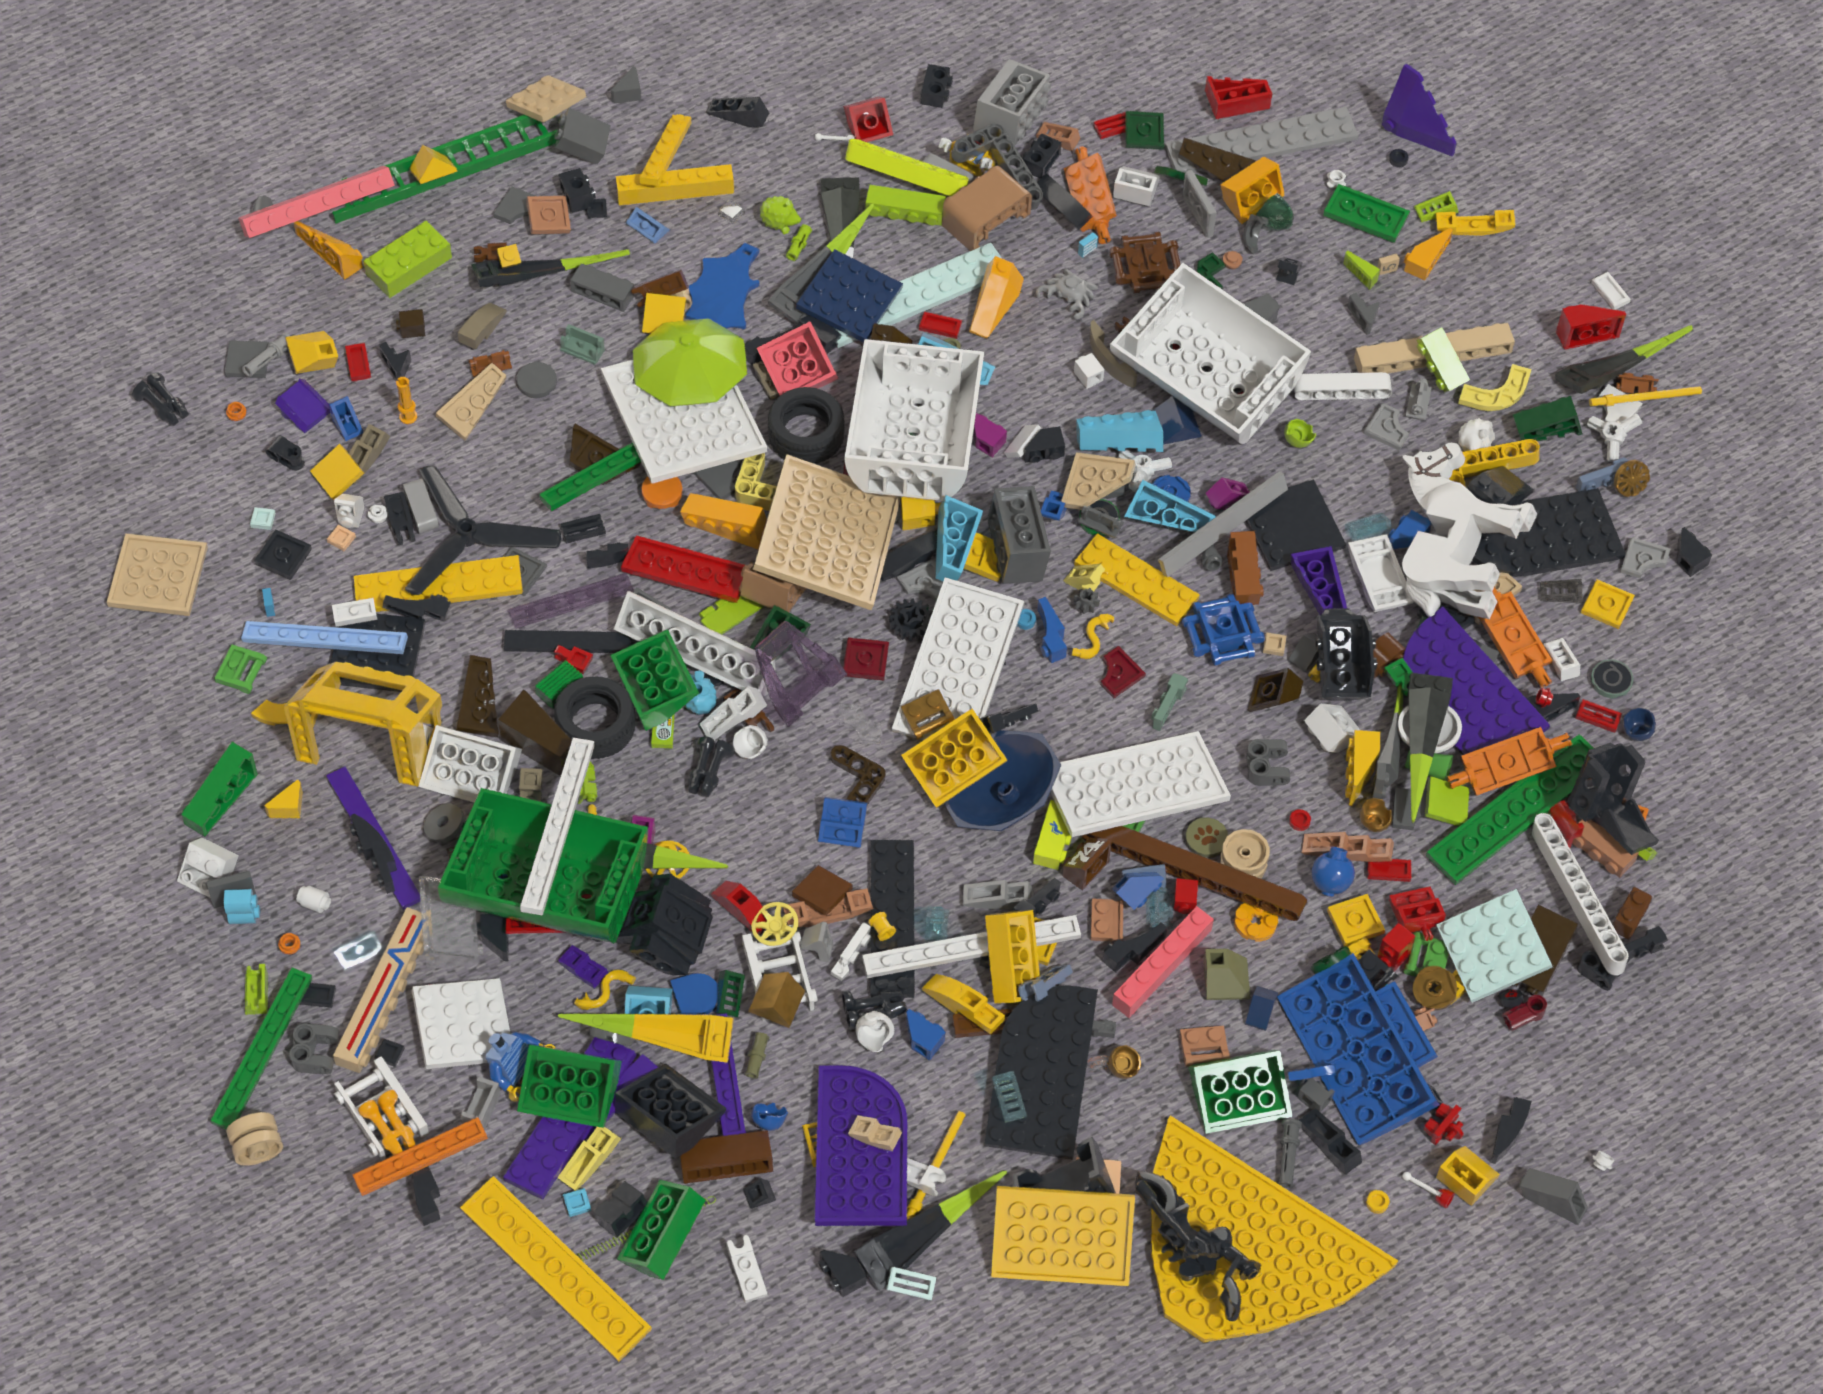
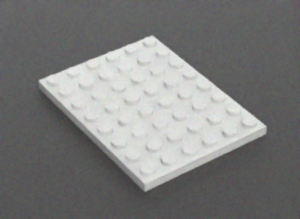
M633 360L601 368L602 377L651 484L767 452V445L737 384L717 402L668 406L635 385Z

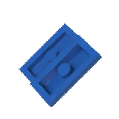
M825 797L818 842L861 848L867 803Z

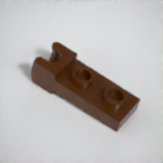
M682 269L636 285L632 288L631 292L643 295V299L637 303L638 307L645 306L647 293L670 296L688 289L689 285Z

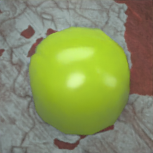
M1300 419L1289 421L1284 429L1285 439L1291 446L1296 448L1309 446L1315 439L1316 433H1313V426L1311 424H1307Z

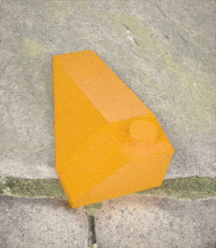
M299 221L293 222L296 235L344 280L363 268V257L357 249L354 250L349 244Z
M994 256L987 265L969 332L983 338H988L1020 295L1024 278L1012 262Z

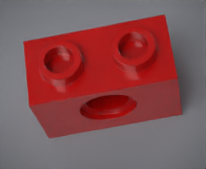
M1398 923L1382 939L1377 957L1395 972L1410 956L1415 935Z

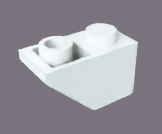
M341 494L335 498L334 505L338 524L346 528H358L364 511L363 497Z

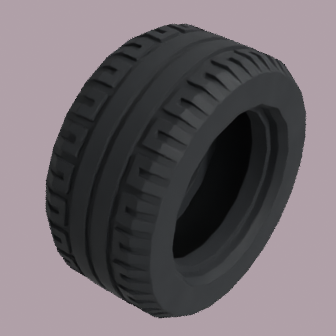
M812 387L795 388L783 393L773 402L768 414V436L772 448L784 459L787 454L813 464L828 460L837 453L844 440L845 418L840 403L826 391ZM805 414L816 416L827 424L826 429L822 433L813 437L796 436L790 433L785 426L789 420Z
M585 677L572 682L561 691L554 706V721L571 740L578 738L594 741L591 759H603L615 755V753H618L629 744L635 731V709L627 689L620 683L604 677ZM589 704L606 705L617 714L616 721L610 727L595 732L582 730L573 722V717L581 708Z

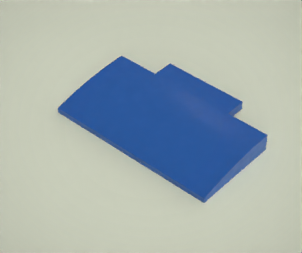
M1354 953L1277 996L1315 1067L1336 1064L1337 1072L1335 1074L1323 1075L1321 1078L1328 1091L1330 1089L1335 1091L1333 1100L1358 1145L1384 1135L1439 1106L1419 1067L1437 1058L1436 1052L1396 982L1394 981L1375 991Z

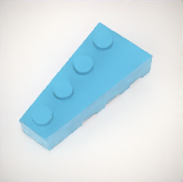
M1145 410L1137 413L1125 412L1118 415L1106 414L1099 417L1087 416L1076 419L1077 442L1080 450L1106 451L1108 447H1112L1117 451H1125L1126 448H1138V451L1146 452V448H1156V452H1163V429L1156 411Z
M1142 480L1124 517L1196 532L1217 516Z
M945 495L938 511L936 579L944 581L946 577L958 581L966 563L983 510Z

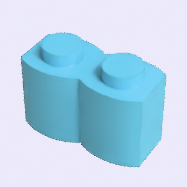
M252 889L225 890L224 909L227 914L228 923L255 924L256 918H260V905H257V895H253Z

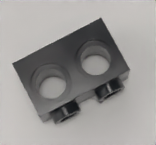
M928 64L921 90V105L943 108L944 101L948 102L950 90L947 89L952 87L953 76H950V67Z
M1041 133L1038 139L1033 140L1030 150L1022 156L1023 161L1033 176L1041 179L1048 173L1061 154L1062 142Z

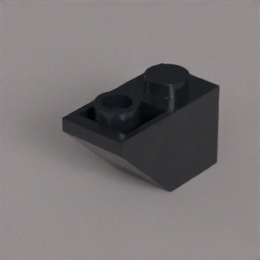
M1061 427L1040 429L1025 448V463H1037L1041 460H1056L1064 457L1065 442Z
M1684 527L1678 538L1677 564L1691 577L1709 565L1712 554L1706 546H1703L1692 532Z
M827 1250L820 1251L819 1267L824 1274L828 1273L833 1290L835 1292L839 1291L842 1297L867 1284V1276L855 1257Z

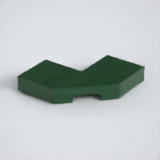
M1156 166L1154 171L1156 174L1184 181L1186 173L1163 166ZM1195 174L1199 183L1207 186L1208 179Z
M1212 252L1198 261L1197 273L1223 290V286L1213 275L1224 269L1225 263Z

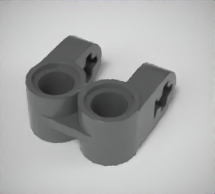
M1255 739L1249 743L1246 761L1250 783L1257 786H1277L1288 784L1291 781L1288 768L1271 767L1269 763V758H1281L1288 754L1287 742L1285 740Z
M307 1023L298 1025L293 1031L294 1040L289 1052L294 1070L300 1073L331 1074L334 1060L328 1056L314 1055L318 1043H337L339 1030L329 1025ZM305 1036H309V1037H310V1038L307 1039V1040H301L302 1037H305ZM301 1056H306L304 1060H297Z

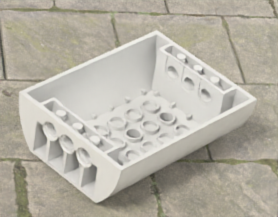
M1184 263L1178 267L1110 344L1112 354L1241 444L1249 441L1294 389L1311 354L1309 349ZM1178 344L1180 349L1173 350L1170 348V345ZM1203 366H1210L1212 371L1204 372L1201 368ZM1235 388H1241L1243 389L1244 393L1236 394L1233 390Z
M864 340L845 452L847 472L858 488L864 493L943 501L945 495L952 497L960 490L967 477L984 352ZM920 403V404H922L923 406L918 407V406H915L914 404ZM913 432H914V433H917V434H919V435H917V436H912V435H910L909 433H913Z

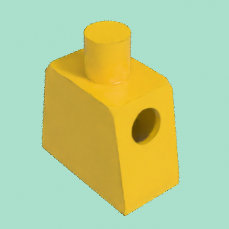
M901 496L902 530L934 526L935 515H938L939 506L942 502Z

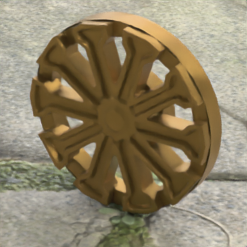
M1639 460L1625 462L1615 474V489L1626 497H1633L1638 495L1639 492H1643L1650 480L1648 467Z

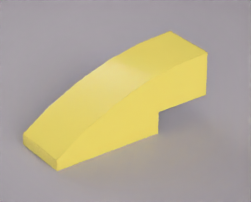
M596 1127L589 1139L582 1142L558 1178L575 1191L578 1190L609 1156L621 1138L606 1127Z

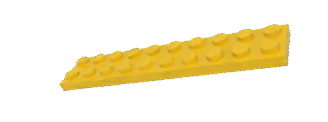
M494 1176L460 1207L487 1236L618 1362L652 1330L651 1326Z

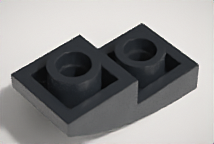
M617 542L607 544V551L599 549L586 551L587 568L605 567L624 561L629 551L628 544Z

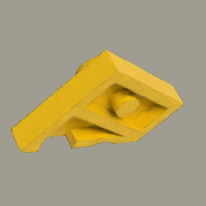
M979 533L975 534L964 569L998 582L1001 575L997 570L996 564L998 560L994 552L993 539Z

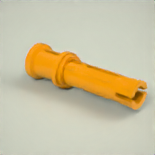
M400 377L396 381L399 403L397 405L400 412L399 419L404 424H412L417 420L416 405L411 399L408 378Z

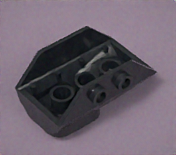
M1349 608L1325 609L1321 616H1317L1318 638L1315 640L1316 650H1319L1317 670L1320 671L1322 698L1331 701H1353L1371 697L1374 673L1377 669V659L1373 654L1376 640L1375 637H1372V630L1366 615H1356Z

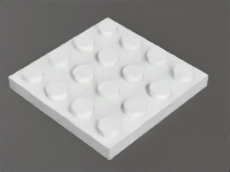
M500 978L412 987L426 1069L488 1063L486 1054L492 1047L489 1043L491 1035L495 1033L500 1035L502 1033L511 1034Z

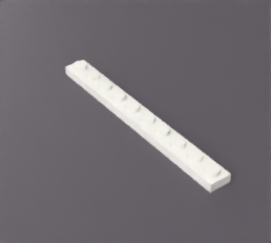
M578 738L572 739L520 906L521 912L543 915L593 753L594 741Z
M1076 915L1034 923L1037 946L1081 938ZM987 932L865 954L862 956L866 976L867 978L988 956Z

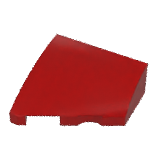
M1560 801L1551 807L1547 814L1554 819L1569 848H1571L1573 839L1581 837L1585 827L1582 822L1576 823V814L1570 810L1565 801Z

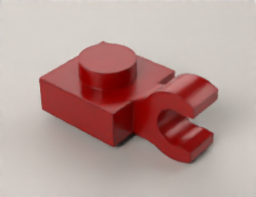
M558 645L554 651L556 653L554 659L561 662L567 660L568 663L573 665L583 675L593 659V654L575 646L570 651Z

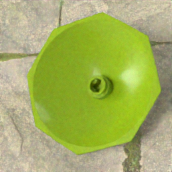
M711 319L663 323L633 349L635 385L668 406L717 402L747 375L744 339Z

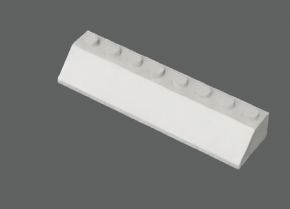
M627 591L614 630L641 642L668 629L684 663L738 689L744 690L750 686L757 688L762 697L769 694L775 678L774 659L635 593Z

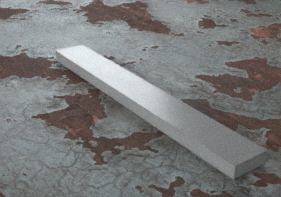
M1277 472L1159 558L1163 575L1166 577L1172 575L1287 491L1288 487L1284 473Z

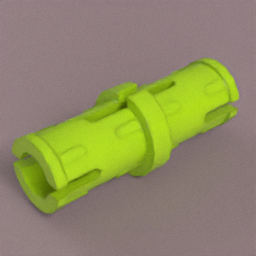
M806 224L800 226L797 235L791 240V246L786 253L787 259L792 261L798 259L801 250L806 247V241L812 232L810 226Z

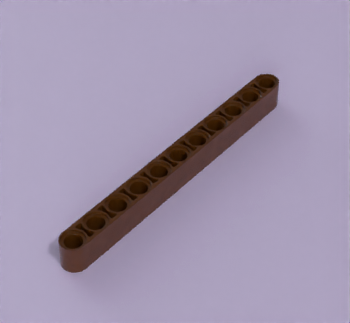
M1124 826L1082 835L1085 841L1090 837L1109 839L1112 841L1111 852L1147 866L1163 864L1165 865V872L1181 879L1198 880L1199 886L1291 921L1299 920L1307 903L1306 897L1300 893Z

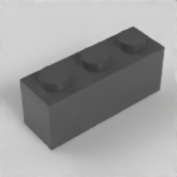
M582 263L570 280L571 292L622 312L626 310L635 296L631 292L634 284L630 281L615 277L611 273H605L593 266H587Z

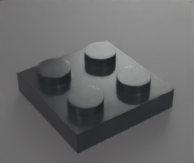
M275 529L255 558V565L291 580L311 552L312 546Z

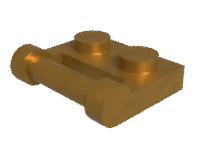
M939 689L901 706V710L917 740L923 738L924 734L955 720ZM943 712L944 716L918 727V723Z

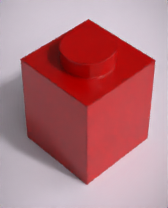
M1176 879L1173 911H1178L1181 914H1190L1197 905L1198 880Z

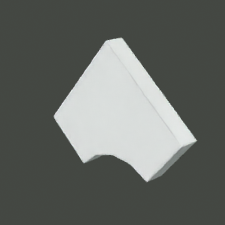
M1608 384L1598 398L1608 394H1613L1614 396L1626 394ZM1635 401L1617 403L1614 406L1608 407L1603 405L1606 411L1604 422H1616L1619 420L1621 423L1637 414L1643 403Z

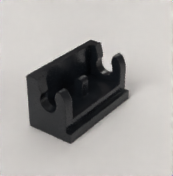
M810 315L799 320V326L808 322L812 323L827 354L837 347L834 342L841 339V334L832 326Z

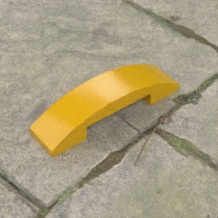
M1494 210V215L1459 217H1456V212H1436L1437 230L1441 232L1451 228L1453 229L1452 235L1483 236L1515 228L1514 210Z

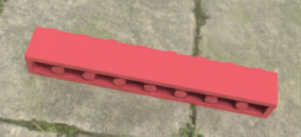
M381 166L238 217L244 236L251 238L395 185L389 167Z

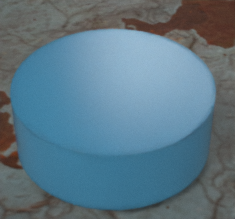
M1022 609L1017 626L1023 630L1033 628L1036 623L1035 613L1029 609Z

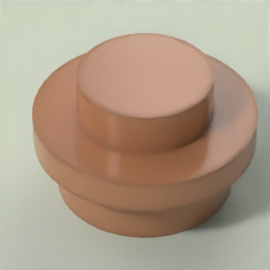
M1229 251L1224 254L1223 263L1229 269H1236L1242 264V256L1238 252Z

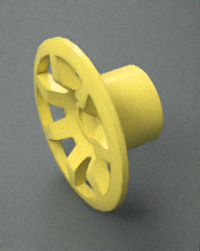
M782 902L764 905L751 924L753 935L760 943L768 946H778L786 943L794 936L798 928L796 912L790 905ZM776 907L775 916H771L766 909ZM781 907L788 909L791 913L781 917ZM760 913H763L767 922L756 923ZM794 917L793 928L787 925V921ZM756 928H763L766 931L760 937L757 934ZM770 937L771 940L776 939L777 941H767L765 939Z

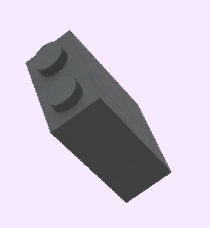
M568 108L564 114L561 113L558 119L560 127L557 129L554 137L557 139L555 148L591 163L598 164L605 155L611 125Z

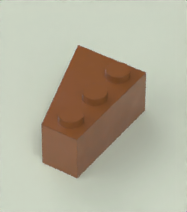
M1255 531L1230 532L1227 560L1232 594L1236 601H1239V604L1252 603L1253 605H1259L1260 597H1263L1264 590L1263 585L1260 584L1261 570L1258 567Z

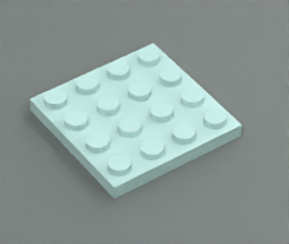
M1517 889L1437 924L1472 1003L1553 967Z

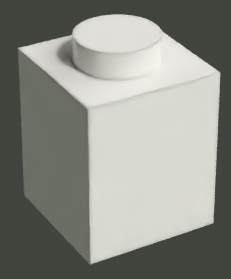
M1092 353L1081 356L1075 361L1074 373L1086 389L1103 381L1104 368Z

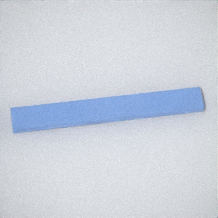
M246 621L241 639L247 643L403 654L408 636L405 632Z

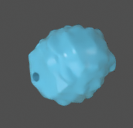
M695 671V675H690L699 694L686 704V708L698 715L710 713L716 706V690L710 679L704 678L703 671Z

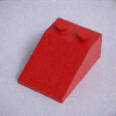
M1583 304L1570 305L1562 308L1556 333L1564 350L1619 338L1626 312Z

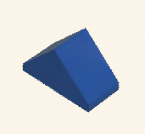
M348 396L329 404L332 421L345 441L364 433Z

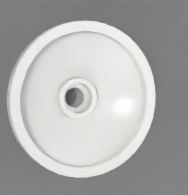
M1407 706L1399 716L1398 731L1403 741L1410 746L1409 707ZM1450 706L1447 709L1435 753L1443 752L1453 747L1461 735V720Z

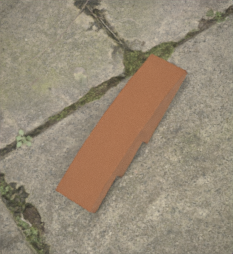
M1346 832L1304 834L1302 853L1319 857L1324 853L1330 852L1331 847H1339L1348 851L1346 857L1351 861H1392L1394 842L1391 838L1370 839L1369 835L1347 836Z

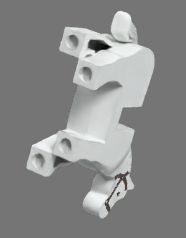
M1448 443L1433 452L1420 451L1414 457L1403 455L1409 467V482L1414 496L1430 519L1437 534L1448 536L1446 538L1421 531L1417 532L1402 562L1403 571L1407 576L1406 587L1411 599L1423 609L1428 617L1433 616L1438 611L1440 602L1455 607L1462 613L1490 619L1497 604L1492 591L1500 573L1493 563L1482 565L1469 564L1476 553L1482 533L1500 532L1516 539L1519 532H1529L1537 516L1531 503L1511 506L1486 503L1476 498L1461 483L1449 480L1452 471L1461 467L1465 462V456L1456 443Z

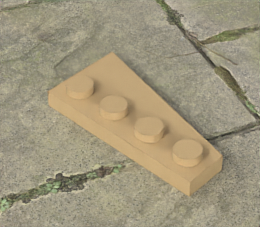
M491 363L437 411L436 417L466 441L505 382L506 374Z

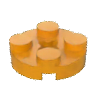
M1243 903L1236 910L1234 925L1239 935L1243 938L1261 942L1274 935L1278 925V915ZM1253 917L1261 919L1259 925L1256 922H1251Z

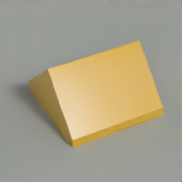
M424 145L420 148L410 167L411 173L420 184L457 172L456 167L445 155Z

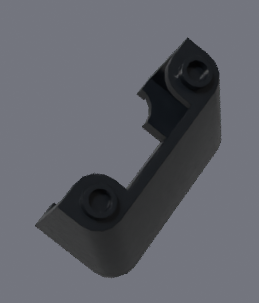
M1093 1137L1078 1144L1076 1151L1079 1159L1044 1176H1040L1033 1169H1025L1013 1175L1015 1187L1116 1194L1099 1146Z

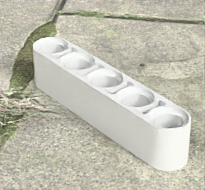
M1383 372L1302 374L1294 387L1295 398L1298 400L1386 399L1392 395L1390 375Z

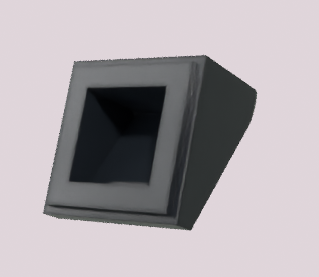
M763 1178L743 1188L750 1209L776 1200L769 1181Z

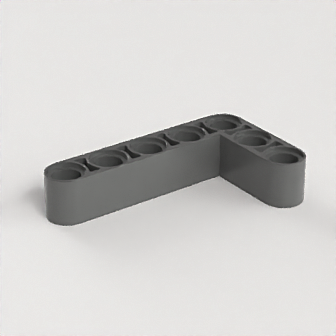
M996 123L988 125L955 142L951 153L954 161L962 163L990 150L998 165L1036 199L1031 202V210L1039 207L1043 198V192L1001 125Z

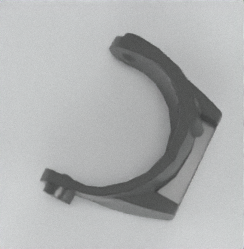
M1250 214L1242 238L1250 252L1255 254L1258 252L1257 243L1263 224L1267 225L1269 219Z

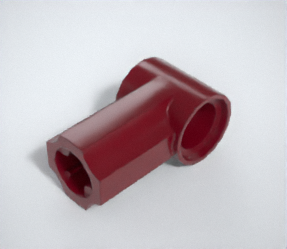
M1532 995L1528 1001L1503 1013L1502 1017L1505 1024L1511 1031H1514L1532 1021L1541 1020L1547 1008V1001L1541 995ZM1531 1006H1538L1541 1010H1534Z

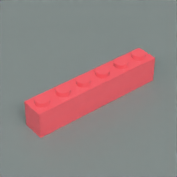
M1196 906L1114 993L1112 1006L1130 1018L1212 931L1214 919Z

